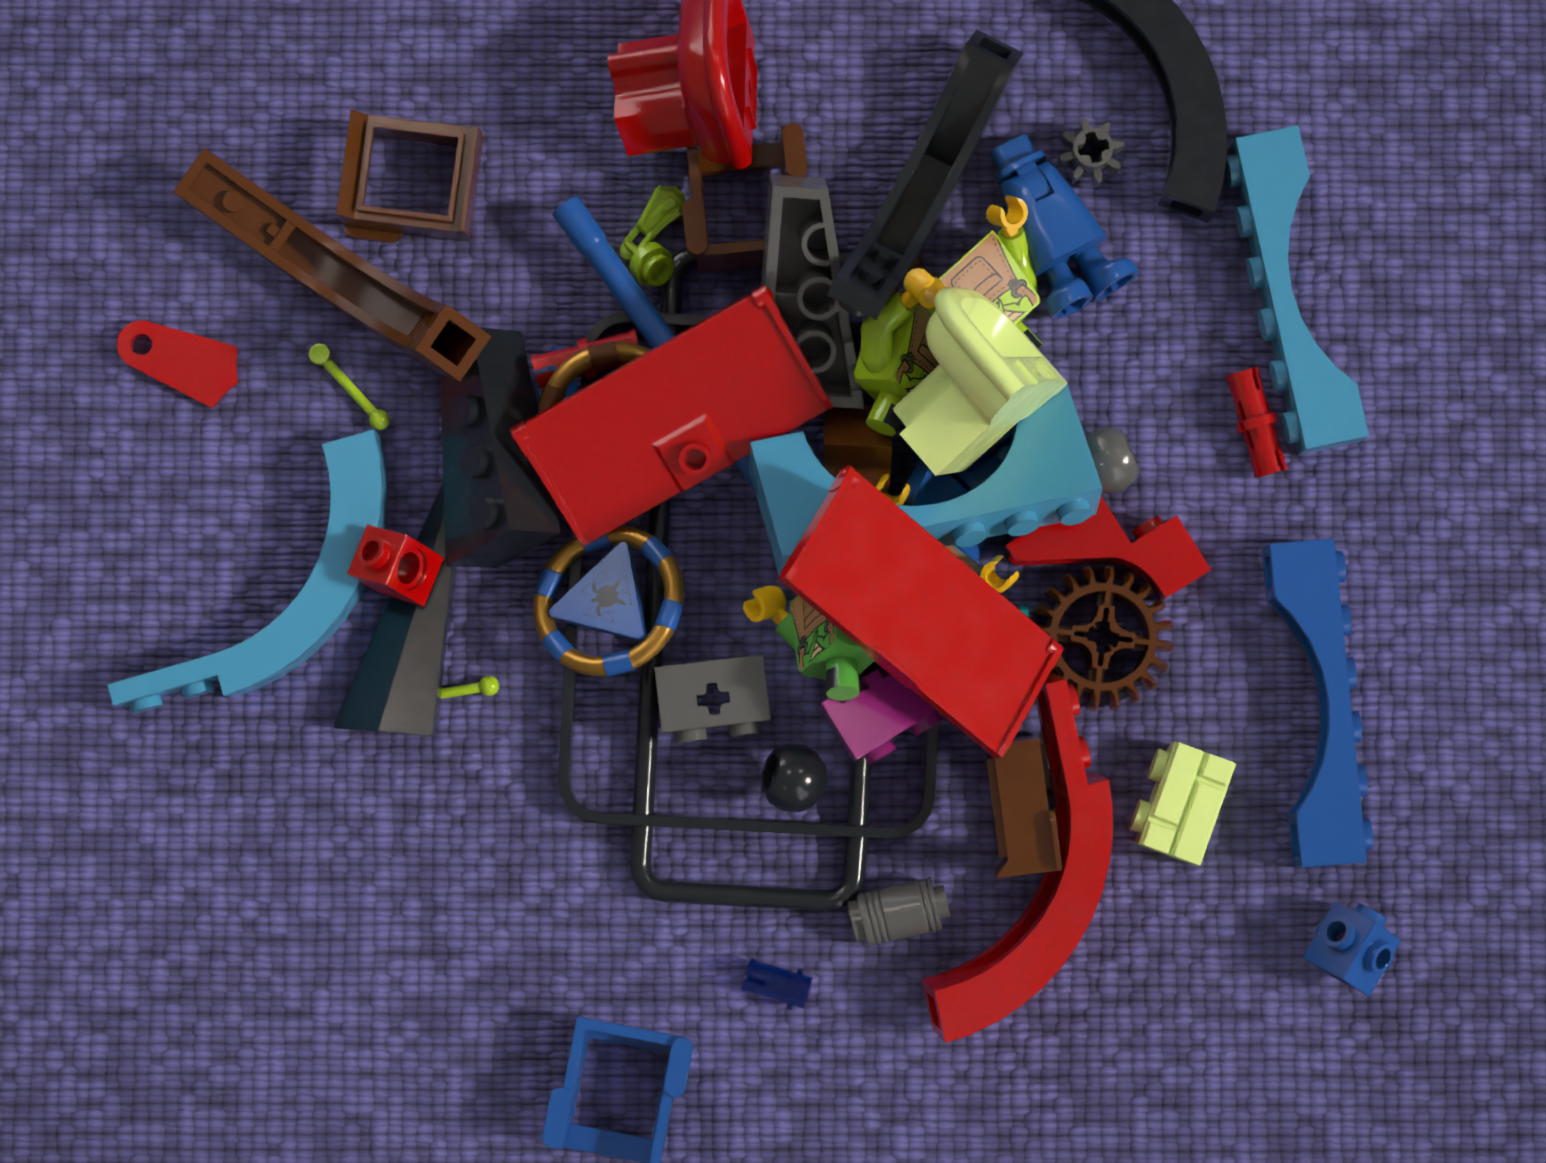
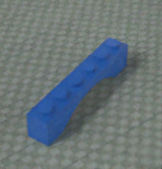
M1334 538L1269 544L1261 549L1266 601L1286 621L1302 645L1314 674L1319 699V739L1314 764L1301 794L1288 812L1293 867L1304 868L1367 862L1366 851L1373 849V831L1370 819L1362 818L1360 797L1367 796L1368 780L1365 766L1363 764L1357 765L1355 743H1361L1362 722L1359 711H1352L1350 690L1356 689L1357 672L1354 658H1346L1344 636L1351 635V614L1348 604H1341L1339 583H1344L1346 580L1345 557L1343 551L1335 550Z

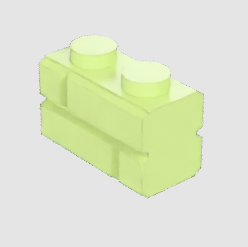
M1176 741L1169 743L1167 751L1158 748L1147 779L1155 781L1149 802L1142 799L1139 800L1129 829L1138 832L1134 844L1188 864L1200 866L1236 763Z

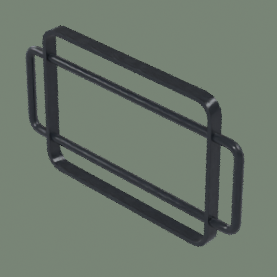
M686 247L672 256L674 271L671 278L662 285L659 314L675 336L680 334V330H687L710 317L681 314L684 275L688 269L698 266L697 256L691 255ZM839 252L841 268L852 252ZM626 312L614 313L598 321L586 338L589 343L603 339L605 335L616 329L636 328ZM850 323L852 339H861V323ZM582 376L580 390L592 384L594 379L587 381L586 376ZM868 394V406H873L875 399ZM671 498L649 510L648 533L657 537L667 548L669 547ZM572 530V538H573V537H575L576 535L574 534V532H573V530ZM584 554L570 565L569 590L582 579ZM646 559L643 614L648 635L655 626L664 599V585L659 570ZM567 623L566 639L578 651L580 626ZM663 648L651 660L640 666L632 814L599 813L588 810L578 802L572 791L571 767L577 672L564 666L558 768L560 795L568 809L583 820L599 824L632 825L630 846L631 877L639 891L650 899L664 903L814 911L842 909L848 905V901L855 900L857 894L863 889L866 877L868 838L891 839L908 836L921 828L931 815L935 800L939 722L926 730L923 798L920 810L911 821L903 826L892 828L868 827L871 765L867 763L864 756L855 762L850 758L847 826L654 816L659 728V703L654 667L662 666ZM875 661L859 674V681L876 670ZM653 826L846 836L844 878L839 886L828 890L660 880L654 875L651 867Z

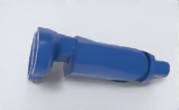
M1026 134L1020 135L990 152L993 161L999 169L995 179L1001 186L1007 212L1006 195L1020 198L1027 205L1028 216L1022 227L1025 231L1028 254L1035 276L1046 274L1051 286V294L1048 296L1045 304L1052 320L1077 313L1085 308L1092 298L1094 302L1103 300L1123 288L1139 275V270L1133 260L1127 258L1108 260L1100 253L1097 247L1107 240V235L1064 177L1049 160H1046L1047 157L1044 151H1036ZM1069 258L1071 261H1076L1085 282L1073 274L1067 264Z

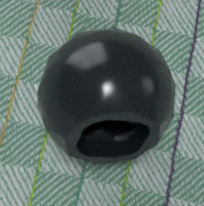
M785 744L774 748L766 759L761 774L762 793L771 805L782 811L801 812L812 808L822 797L828 784L827 769L818 753L800 744Z

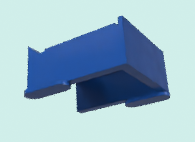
M580 1016L577 1017L564 1086L554 1089L550 1095L542 1134L544 1144L547 1147L561 1150L569 1148L642 1163H661L673 1098L681 1096L686 1089L693 1053L692 1042L685 1038V1036ZM589 1038L668 1053L652 1138L573 1124Z

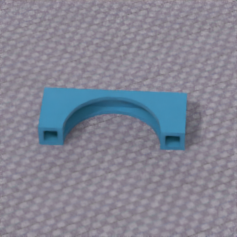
M1068 384L1031 415L1020 420L1011 428L1012 446L999 468L977 488L962 496L937 504L897 506L945 547L956 545L963 548L977 545L986 538L998 535H1027L1038 527L1061 522L1063 525H1075L1096 515L1103 488ZM803 431L750 442L749 472L779 575L836 479L815 457Z

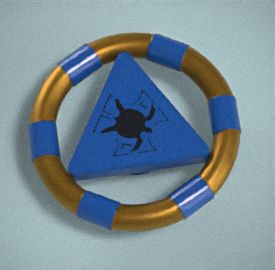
M621 525L584 547L576 536L554 553L544 569H542L534 592V622L542 645L559 664L581 674L611 677L635 670L657 655L676 631L684 608V585L681 571L674 555L657 537L634 527ZM617 545L553 605L563 574L575 560L585 553ZM630 547L641 551L659 570L663 580L664 599L655 626L648 635L632 549ZM554 619L640 643L631 649L603 657L586 655L575 650L570 642L557 630Z

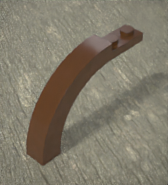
M203 148L172 192L319 298L402 352L446 377L460 382L492 337L449 305L425 297L357 256L205 148Z

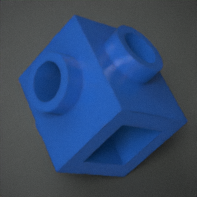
M1334 901L1326 917L1318 924L1315 937L1305 952L1303 959L1327 975L1370 997L1381 975L1392 964L1394 952L1401 940L1384 928L1388 919L1373 909L1358 903L1353 911Z

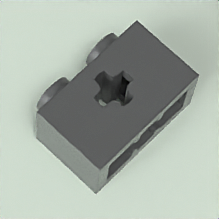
M763 655L654 667L662 733H674L675 743L706 740V729L728 727L729 737L761 733L760 723L771 722ZM712 685L717 686L720 694H729L730 702L722 704L720 706V714L710 715L707 706H698V698L707 696V687Z

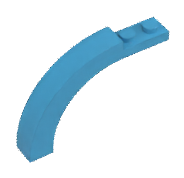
M374 429L322 444L329 472L331 494L326 538L319 559L309 579L290 605L268 626L231 648L107 684L114 706L124 708L130 706L132 714L141 713L163 706L161 697L181 691L183 699H188L215 691L213 682L218 680L223 696L235 698L260 689L285 676L308 660L333 636L345 622L366 587L365 584L347 575L365 528L368 524L385 529L387 520V467L381 436Z

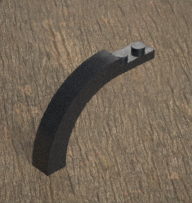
M1077 0L1100 12L1122 29L1147 59L1162 90L1169 116L1171 143L1167 178L1158 205L1208 223L1215 213L1223 185L1227 160V125L1218 78L1208 52L1196 30L1173 0Z
M977 29L967 41L897 181L871 226L835 276L827 293L828 296L837 300L845 311L855 316H869L877 320L892 295L899 291L907 273L911 271L962 177L1019 64L1023 52Z

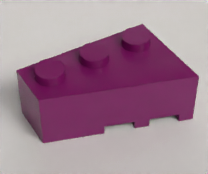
M882 667L859 681V695L856 698L846 701H837L829 698L822 702L819 707L852 761L855 762L864 756L869 765L897 749L892 738L908 728L912 730L916 737L943 720L935 708L913 690L906 688Z

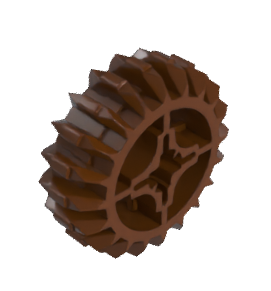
M1106 566L1103 569L1101 582H1096L1091 567L1083 568L1081 570L1082 586H1078L1071 574L1064 575L1061 581L1067 594L1063 595L1056 588L1049 587L1045 591V595L1055 605L1053 609L1037 604L1033 610L1037 617L1047 620L1045 626H1038L1057 642H1065L1067 645L1076 646L1084 652L1087 660L1086 670H1088V679L1072 671L1062 655L1052 670L1058 676L1067 679V684L1071 683L1074 686L1078 699H1080L1082 692L1088 694L1086 704L1087 709L1090 711L1098 709L1100 695H1105L1110 710L1119 709V691L1124 693L1130 703L1139 701V692L1134 684L1138 682L1143 688L1153 690L1157 683L1147 673V670L1150 668L1156 672L1163 673L1168 668V664L1164 660L1155 657L1156 651L1170 652L1174 646L1168 640L1157 639V633L1166 632L1173 628L1172 621L1163 620L1157 623L1154 621L1153 615L1166 607L1164 601H1156L1147 607L1143 599L1151 593L1152 586L1146 583L1136 593H1133L1129 588L1134 581L1135 575L1129 571L1123 575L1119 585L1114 584L1115 573L1114 568L1111 566ZM1097 595L1096 607L1093 609L1091 621L1087 625H1072L1071 627L1059 625L1064 612L1070 604L1083 597ZM1113 598L1125 604L1134 613L1140 624L1142 635H1136L1135 632L1123 630L1118 626L1114 615ZM1100 622L1105 626V635L1113 637V640L1125 641H1118L1112 646L1110 644L1105 646V653L1101 655L1096 651V642L1089 641L1087 637L1075 636H1083L1088 631L1093 633L1097 630L1096 625ZM1114 652H1141L1137 664L1130 673L1118 681L1104 683L1105 670L1108 669L1110 657Z

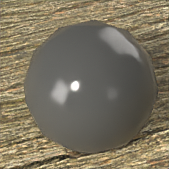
M1107 427L1094 429L1086 436L1103 488L1102 493L1123 492L1136 480L1141 471L1123 431Z

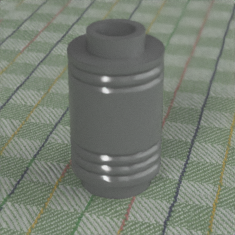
M931 877L872 890L871 892L858 893L856 900L848 901L857 944L868 942L869 947L881 944L882 942L887 943L888 941L926 934L930 931L943 930L941 919L951 917L944 885L933 887Z

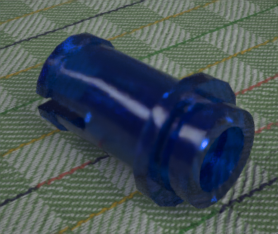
M751 958L745 973L747 977L743 980L741 991H748L787 1003L788 1010H793L794 1006L804 1009L813 977L804 975L805 969L799 968L796 973Z

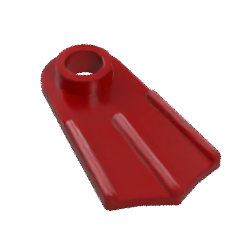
M144 320L129 323L121 330L118 336L117 350L126 364L210 408H214L222 397L238 384V348L234 345ZM141 336L148 337L152 341L151 350L144 355L136 354L133 351L134 341Z

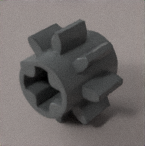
M1085 118L1080 123V133L1077 137L1072 133L1064 132L1061 142L1071 150L1060 155L1057 163L1060 166L1070 165L1074 172L1071 183H1077L1081 177L1091 178L1093 185L1097 188L1102 182V172L1104 170L1112 174L1118 173L1121 165L1111 156L1120 152L1125 144L1124 141L1120 140L1112 141L1108 134L1111 123L1106 122L1101 129L1090 128V124ZM1084 144H1090L1092 151H1101L1097 163H1092L1089 155L1080 156Z

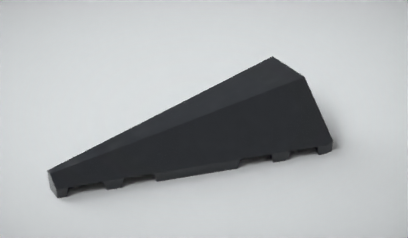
M443 483L416 540L444 557L426 604L423 607L390 598L335 719L334 728L437 737L447 634L451 628L457 570L456 566H446Z

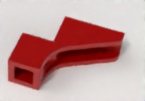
M1102 496L1096 515L1091 516L1084 522L1075 525H1063L1060 522L1041 526L1023 536H1011L1008 534L1012 541L1002 549L1007 560L1015 566L1098 562L1115 563L1131 570L1145 583L1150 584L1153 588L1152 592L1158 601L1164 600L1211 571V568L1177 515L1165 523L1159 514L1131 531L1137 539L1131 543Z

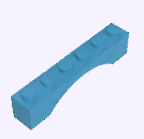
M1296 125L1235 138L1228 149L1229 155H1227L1225 177L1229 187L1236 186L1241 205L1235 207V221L1239 236L1241 238L1248 237L1252 257L1246 259L1247 275L1251 288L1253 290H1260L1264 309L1258 310V323L1263 340H1271L1275 360L1269 363L1273 388L1276 393L1283 392L1287 412L1281 413L1284 438L1287 444L1294 443L1297 456L1359 443L1367 438L1369 433L1358 385L1338 369L1316 344L1301 318L1291 287L1288 263L1290 228L1298 200L1310 177L1299 126Z

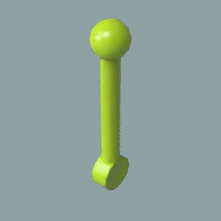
M320 343L313 345L309 350L310 360L317 366H324L367 413L372 428L376 430L387 428L390 422L389 414L384 410H377L332 361L331 352L327 346Z
M487 675L476 683L442 688L441 699L475 693L493 696L499 690V682L494 676Z

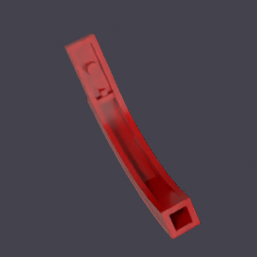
M1052 672L1048 675L1035 701L1053 783L1055 817L1062 870L1044 873L1036 893L1020 918L987 950L951 970L922 978L932 1030L945 1043L971 1035L998 1022L1021 1007L1040 991L1060 970L1079 944L1093 918L1103 892L1110 864L1113 839V806L1109 779L1094 771H1085V768L1091 766V757L1084 737L1078 736L1074 716L1080 714L1078 695L1074 686L1071 683L1067 684V679Z

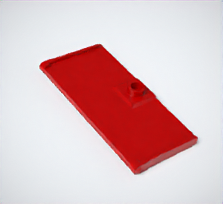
M764 284L753 290L749 295L525 422L522 421L510 428L513 441L518 444L524 456L529 459L574 534L584 547L678 493L688 490L731 466L734 462L750 453V442L782 436L833 408V403L783 319L780 309L773 299L772 290Z
M851 465L845 466L839 471V474L828 490V495L782 569L778 580L865 650L866 655L906 688L917 693L994 759L1003 757L1013 742L1048 675L1058 662L1064 647L880 492Z

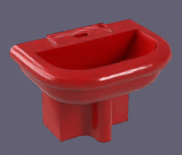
M681 0L679 34L618 44V53L608 54V67L615 91L614 121L627 156L699 146L702 156L709 161L731 163L732 167L736 169H743L751 164L753 129L757 128L758 68L755 61V39L743 0Z

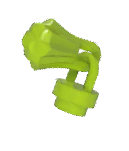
M658 185L637 224L623 240L620 247V255L625 260H630L629 269L631 275L644 286H661L671 278L674 271L671 253L661 244L652 241L663 229L683 215L682 207L685 202V194L677 186ZM641 232L646 237L636 246L632 241Z

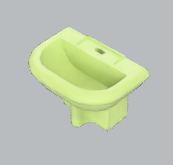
M945 287L934 297L936 311L929 319L926 328V339L928 347L939 365L893 408L895 414L906 426L900 433L901 437L935 476L966 471L1017 422L1031 415L1068 384L1030 339L1002 310L985 296L969 288Z

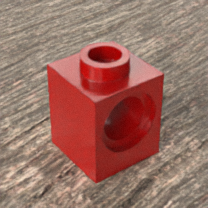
M367 524L347 575L384 596L424 607L444 557L406 534Z

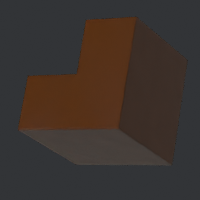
M864 405V409L833 407L825 411L822 466L834 478L847 465H851L875 487L884 474H890L892 436L880 434L866 424L872 406ZM890 475L886 483L884 484V488L888 494L890 487Z

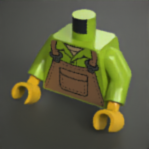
M1006 195L1005 201L1008 205L1006 216L1003 208L1000 206L990 205L986 211L988 221L995 226L1001 227L998 235L992 230L944 273L939 280L946 287L969 288L985 296L1002 310L1039 349L1043 343L1022 322L1041 302L1037 293L1036 276L1028 254L1025 231L1022 227L1027 219L1028 209L1025 202L1020 198ZM935 307L929 308L933 313L936 311Z
M916 268L909 271L904 279L906 291L903 294L898 292L893 294L879 318L875 320L868 317L861 326V350L854 370V379L857 384L875 399L866 424L874 431L887 436L896 435L902 422L895 414L893 408L939 365L928 347L926 328L929 319L934 314L929 309L935 307L934 297L946 286L937 277H932L925 269Z

